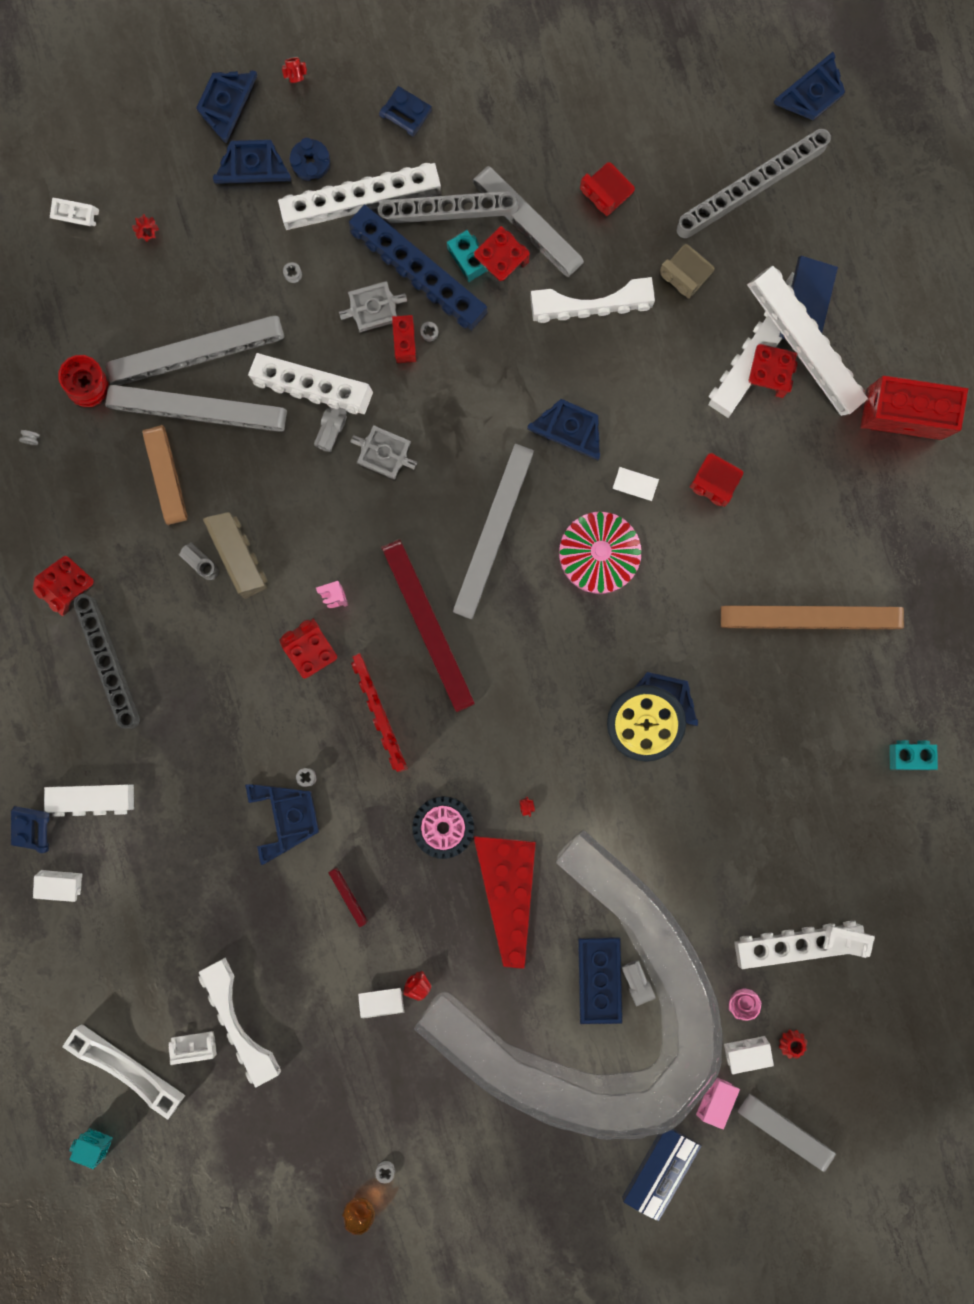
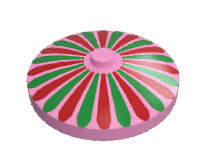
M607 512L589 513L576 519L565 531L559 548L560 564L567 578L578 588L595 594L611 593L625 586L637 572L641 561L640 541L633 527L623 518Z

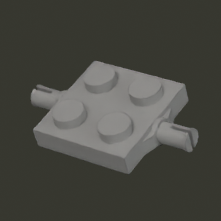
M386 281L348 292L351 309L339 311L341 320L353 317L357 322L359 332L392 324V316H397L396 304L407 302L405 293L393 296L389 291Z
M374 425L365 440L355 435L351 439V443L361 447V454L357 461L359 465L394 480L403 465L413 470L416 468L417 461L407 458V451L411 445V441Z

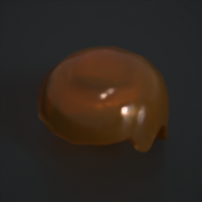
M363 1197L353 1198L346 1204L342 1214L345 1221V1229L353 1235H362L370 1229L374 1223L375 1210L368 1199Z

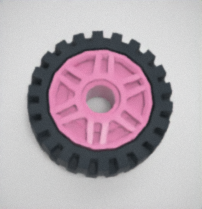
M446 796L435 797L425 802L416 812L412 825L413 836L418 847L429 856L439 859L452 858L462 853L469 846L474 834L473 817L469 809L459 800ZM440 822L448 823L449 831L447 833H440L437 826Z

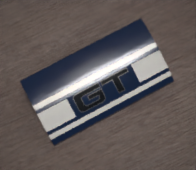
M664 1123L623 1194V1202L659 1221L699 1152L701 1145Z

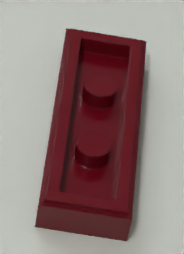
M336 867L328 873L360 928L368 920L341 872Z

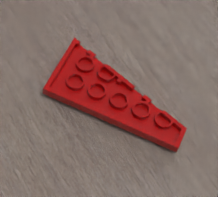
M357 654L352 657L354 662L351 665L355 674L359 673L361 678L359 685L362 692H366L369 700L366 702L370 712H374L376 717L373 719L376 730L381 731L383 735L381 742L384 749L390 753L391 757L388 759L392 769L397 772H403L408 767L361 654Z
M473 836L503 967L524 969L536 842Z

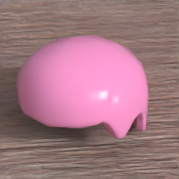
M743 988L736 990L731 995L729 1011L732 1012L736 1019L748 1021L755 1019L760 1014L762 1003L759 996L753 990Z

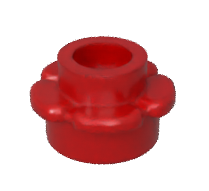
M526 796L525 799L519 800L522 816L529 815L531 817V812H535L534 802Z

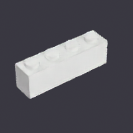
M134 785L44 787V812L52 813V817L65 816V812H73V816H84L86 811H93V815H106V811L114 810V815L127 814V810H134Z

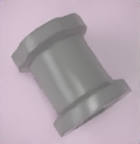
M311 768L300 769L296 774L297 783L303 787L312 786L317 781V774ZM303 773H310L309 778L311 781L303 782Z

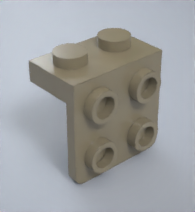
M685 244L671 260L667 259L662 264L659 274L676 287L681 294L690 299L712 275L715 268L693 248Z

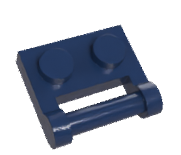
M398 86L386 105L381 108L379 116L383 119H389L414 137L432 111V106ZM392 109H395L399 113L411 119L412 121H414V123L411 124L408 121L401 118L400 116L391 112Z
M14 806L11 810V845L34 849L38 853L48 852L47 823L49 822V813ZM35 820L38 823V840L35 839Z

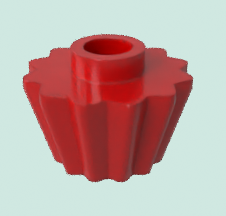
M418 971L407 979L403 992L405 996L421 1001L428 995L432 986L424 972Z
M788 1030L779 1039V1048L782 1050V1054L787 1055L789 1059H798L807 1050V1040L804 1039V1034H800L798 1030ZM796 1041V1046L791 1048L792 1042Z

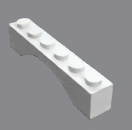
M652 277L632 279L616 293L595 300L569 298L552 289L531 291L530 296L533 321H538L539 323H545L550 321V319L556 318L558 320H567L574 316L586 318L591 314L605 316L610 314V312L617 311L621 314L635 309L647 311L653 307L655 302Z
M226 958L199 971V981L203 988H207L210 994L208 995L209 1002L213 1007H216L219 1013L217 1014L218 1020L222 1026L225 1025L228 1031L227 1038L230 1044L235 1045L238 1051L236 1053L240 1064L244 1063L246 1067L248 1081L253 1083L256 1088L277 1077L281 1069L273 1053L252 1041L237 1020L232 1002L234 974Z
M82 1024L72 1031L62 1046L79 1059L89 1062L121 1080L134 1090L150 1108L166 1119L173 1115L185 1097L176 1088Z

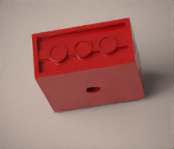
M882 376L867 388L866 396L868 399L864 404L860 428L943 440L961 431L969 388Z

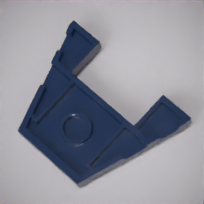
M253 784L245 785L249 803L267 799L271 800L278 842L257 846L261 865L266 864L319 833L311 791Z

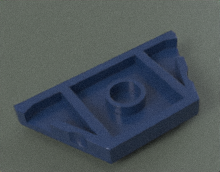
M830 53L775 98L774 104L815 120L843 97L845 89L840 80V71L836 67L835 53Z
M254 70L244 74H238V71L226 74L222 72L212 73L196 107L198 113L225 143H227L258 76Z
M271 140L230 141L227 153L220 162L221 166L217 174L213 176L214 183L291 181V176Z
M560 399L553 407L542 413L533 423L531 422L527 427V430L599 461L598 415Z
M647 672L636 686H657L667 690L680 702L685 713L686 724L698 726V719H696L688 681ZM644 698L641 701V706L645 709L650 708L653 704L649 698ZM667 708L659 711V716L663 719L668 718L671 714Z

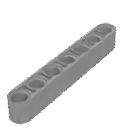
M486 166L472 180L475 187L481 193L509 191L516 196L519 204L517 212L505 217L565 276L569 277L584 263L582 257L490 166ZM506 200L503 206H512L513 200Z
M504 191L385 200L378 206V213L385 222L392 224L513 215L517 212L519 204L512 192ZM506 200H513L512 206H503ZM487 201H492L493 205L491 208H483ZM466 203H473V206L470 210H464V205ZM447 204H453V208L450 211H444V207ZM426 206H433L431 212L424 213V209ZM407 207H413V211L410 214H404ZM388 208H393L392 214L385 216V211Z

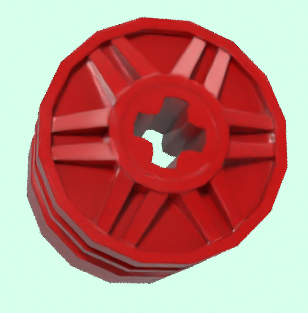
M75 355L62 363L58 372V380L68 397L76 405L94 407L106 399L109 382L100 365L93 358L86 355Z

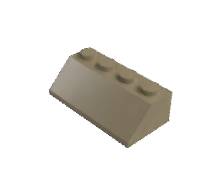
M230 512L204 518L203 521L238 594L246 599L267 589L265 584L268 582L263 570L259 572L257 567L259 561L255 553H250L248 546L251 544L246 534L242 535L239 530L242 525L238 517H233Z

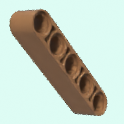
M160 425L143 430V437L164 520L167 525L186 521L188 516L165 427Z

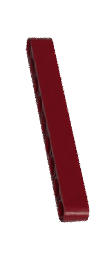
M398 539L382 546L384 555L456 713L475 705L401 540Z

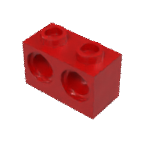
M413 315L392 316L396 363L417 362Z

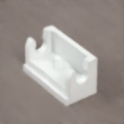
M52 198L51 219L86 226H96L94 215L99 214L98 208L89 204Z
M619 467L613 489L652 501L659 479Z
M39 871L34 876L33 898L75 902L77 895L81 893L82 873Z
M827 925L823 948L866 958L871 955L875 936Z
M401 988L358 994L361 1018L405 1013Z
M214 1031L172 1037L171 1042H169L170 1065L213 1059L217 1055Z
M765 1036L724 1044L728 1066H730L732 1074L774 1066L770 1043Z

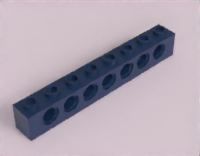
M365 204L349 221L350 233L359 240L361 238L365 241V245L372 252L377 251L386 264H392L396 267L399 275L404 278L408 277L416 289H422L427 293L426 296L433 303L438 302L447 315L456 317L460 326L465 329L468 327L472 331L487 314V306ZM371 228L376 230L373 234L367 233V230ZM389 241L391 245L385 247L382 246V243ZM399 254L407 255L404 259L397 258ZM416 266L422 268V270L419 272L412 271V269ZM430 279L437 280V283L434 285H429L427 282ZM445 292H451L453 294L449 298H445L442 296ZM464 304L467 305L468 308L464 311H461L458 309V306Z

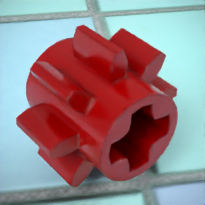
M299 57L286 59L285 65L282 66L284 79L289 77L291 83L304 80V75L307 74L305 61L300 62Z
M143 214L142 217L135 218L136 225H133L132 229L136 232L137 239L142 237L148 242V239L156 238L155 231H158L159 228L155 224L153 217L149 219Z

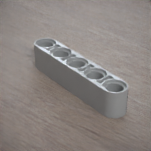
M750 1093L738 1110L746 1119L823 1172L827 1170L836 1156V1153Z

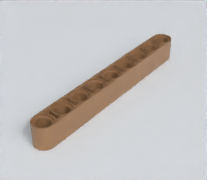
M721 606V628L904 629V608Z

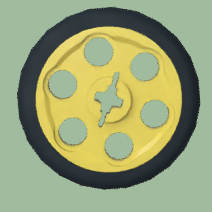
M636 686L626 690L614 701L607 718L608 734L618 751L631 759L645 762L659 760L672 753L681 743L686 728L685 713L680 702L667 690L657 686ZM644 698H649L653 702L652 706L648 709L641 706V701ZM627 708L634 711V716L630 719L622 715L623 711ZM663 708H667L671 712L670 716L666 719H662L659 716V711ZM645 719H649V722L652 723L648 728H644V725L641 724L644 723ZM627 728L634 731V736L630 739H626L622 735L623 731ZM661 729H668L670 736L662 739L658 733ZM643 739H650L652 746L648 749L642 748L640 743Z

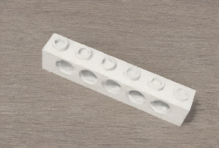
M259 353L256 354L248 374L253 384L257 387H270L275 392H287L299 399L305 397L316 404L323 402L331 408H344L352 414H365L373 394L372 389L367 383ZM310 383H313L311 387L306 388ZM332 388L330 392L325 393L327 389ZM351 393L348 398H344L346 394Z
M845 921L843 926H836L864 933L863 925L856 924V921ZM835 924L822 925V929L804 927L801 932L783 930L781 935L774 936L773 933L760 934V938L742 936L739 941H734L738 967L741 969L844 955L847 953L824 949V944L817 946V938L819 936H824L825 938L827 925L835 927ZM799 939L804 940V946L801 949L796 948V942ZM778 942H783L784 944L781 952L775 951V945ZM757 945L763 946V952L760 955L754 954V948Z

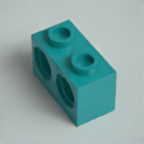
M468 230L447 242V250L469 283L488 270L481 263L476 267L470 265L472 261H478L474 257V252L479 248V242L474 234L470 235ZM462 244L469 246L466 250H462L459 247Z
M896 740V744L890 745V770H938L937 745H930V741L919 740L917 744H909V740ZM902 749L907 753L904 761L899 756ZM922 750L927 752V759L925 761L920 757Z
M89 1128L84 1134L81 1133L78 1139H74L69 1150L72 1152L69 1160L94 1169L106 1157L113 1137Z

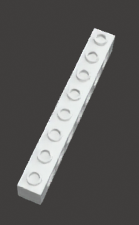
M423 163L419 167H406L394 173L385 172L373 178L364 177L356 182L346 181L334 187L325 186L321 190H308L296 196L287 195L279 199L278 202L286 230L354 215L364 204L371 210H375L385 200L441 194V185L435 163ZM422 179L423 182L417 184L414 183V180ZM398 183L403 184L401 188H395L394 186ZM377 188L384 189L381 193L375 192ZM357 193H364L362 197L355 196ZM339 197L345 198L342 202H337L336 199ZM318 202H325L321 207L316 206ZM300 206L306 207L303 211H297V208Z

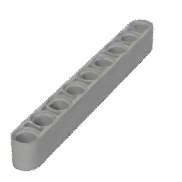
M826 129L814 131L680 217L676 228L677 234L682 238L693 236L821 155L831 140L830 133ZM816 140H821L823 144L818 143ZM799 150H803L807 154H802ZM783 161H788L790 165L784 164ZM766 171H771L774 175H768ZM753 181L757 186H753L749 182ZM732 192H738L741 196L737 197ZM720 202L724 205V207H719L716 205V203ZM699 213H705L708 217L703 218ZM687 223L691 228H685L682 224Z
M270 316L107 362L105 366L110 385L119 386L282 340L285 336L280 318L278 316Z
M117 385L108 386L105 404L110 409L271 431H284L287 410L281 407Z
M515 444L455 603L453 609L455 614L469 619L474 617L535 450Z

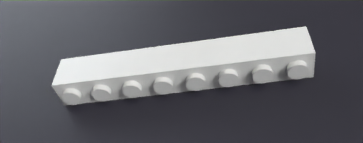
M774 266L765 269L749 282L747 286L793 350L797 352L798 357L841 416L851 414L868 399L865 395V390L854 380L853 373L844 366L841 356L834 352L830 346L829 339L819 331L818 324L810 318L806 312V307L795 297L794 290L782 279L781 272Z
M793 272L791 273V275L789 276V278H788L787 281L785 282V283H787L790 287H791V285H792V281H793V277H794V273H793ZM767 312L764 313V316H766L764 322L759 321L753 332L756 333L752 339L748 337L742 346L744 349L742 355L737 354L731 362V365H733L731 371L726 370L719 380L722 382L719 389L715 387L709 395L711 401L708 405L729 418L751 385L748 379L757 345L763 344L776 347L782 339L779 337L780 330Z

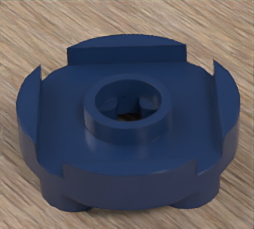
M303 138L301 142H298L293 147L290 153L289 160L292 169L303 180L320 179L329 170V152L325 145L317 140ZM308 156H309V157H310V156H313V159H314L315 162H314V163L309 162V163L307 164V163H306V161H307L306 158H307Z

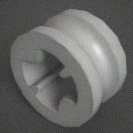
M291 262L284 266L283 274L288 282L297 283L301 280L302 271L297 263ZM295 269L297 274L295 276L292 274V277H290L288 271Z
M433 322L424 323L420 328L421 337L425 341H434L438 337V327ZM427 327H429L430 330H435L433 331V336L430 337L429 334H424V332H426Z
M21 430L22 438H19L20 442L38 445L36 439L39 438L40 434Z
M382 1161L378 1164L375 1173L377 1180L384 1184L393 1180L395 1167L391 1162ZM382 1168H383L384 1170L389 1169V1170H390V1171H389V1175H390V1176H387V1175H383V1176H382V1175H381V1172H382L381 1169H382Z

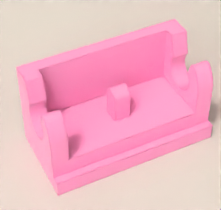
M339 581L316 588L317 593L322 598H327L323 600V603L328 604V608H336L342 605L344 607L348 606L343 587Z
M712 1075L696 1115L703 1122L724 1130L740 1089Z

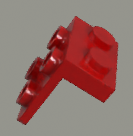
M607 162L592 177L587 173L581 178L580 189L582 193L606 216H609L635 191V187L611 162Z
M500 226L474 252V257L499 281H504L519 265L524 268L529 263L530 253L524 245L515 240L509 231Z
M758 344L754 353L748 379L749 383L776 390V397L784 398L788 392H791L793 386L791 378L798 364V361H795L797 352Z
M710 453L707 455L689 488L693 489L696 494L711 499L712 503L725 507L731 500L732 494L744 472Z
M63 556L35 577L33 590L37 597L43 598L54 612H58L63 617L69 612L71 601L90 588L94 580L68 556Z
M314 618L305 620L297 629L286 632L279 639L283 650L302 678L310 677L337 659V654Z

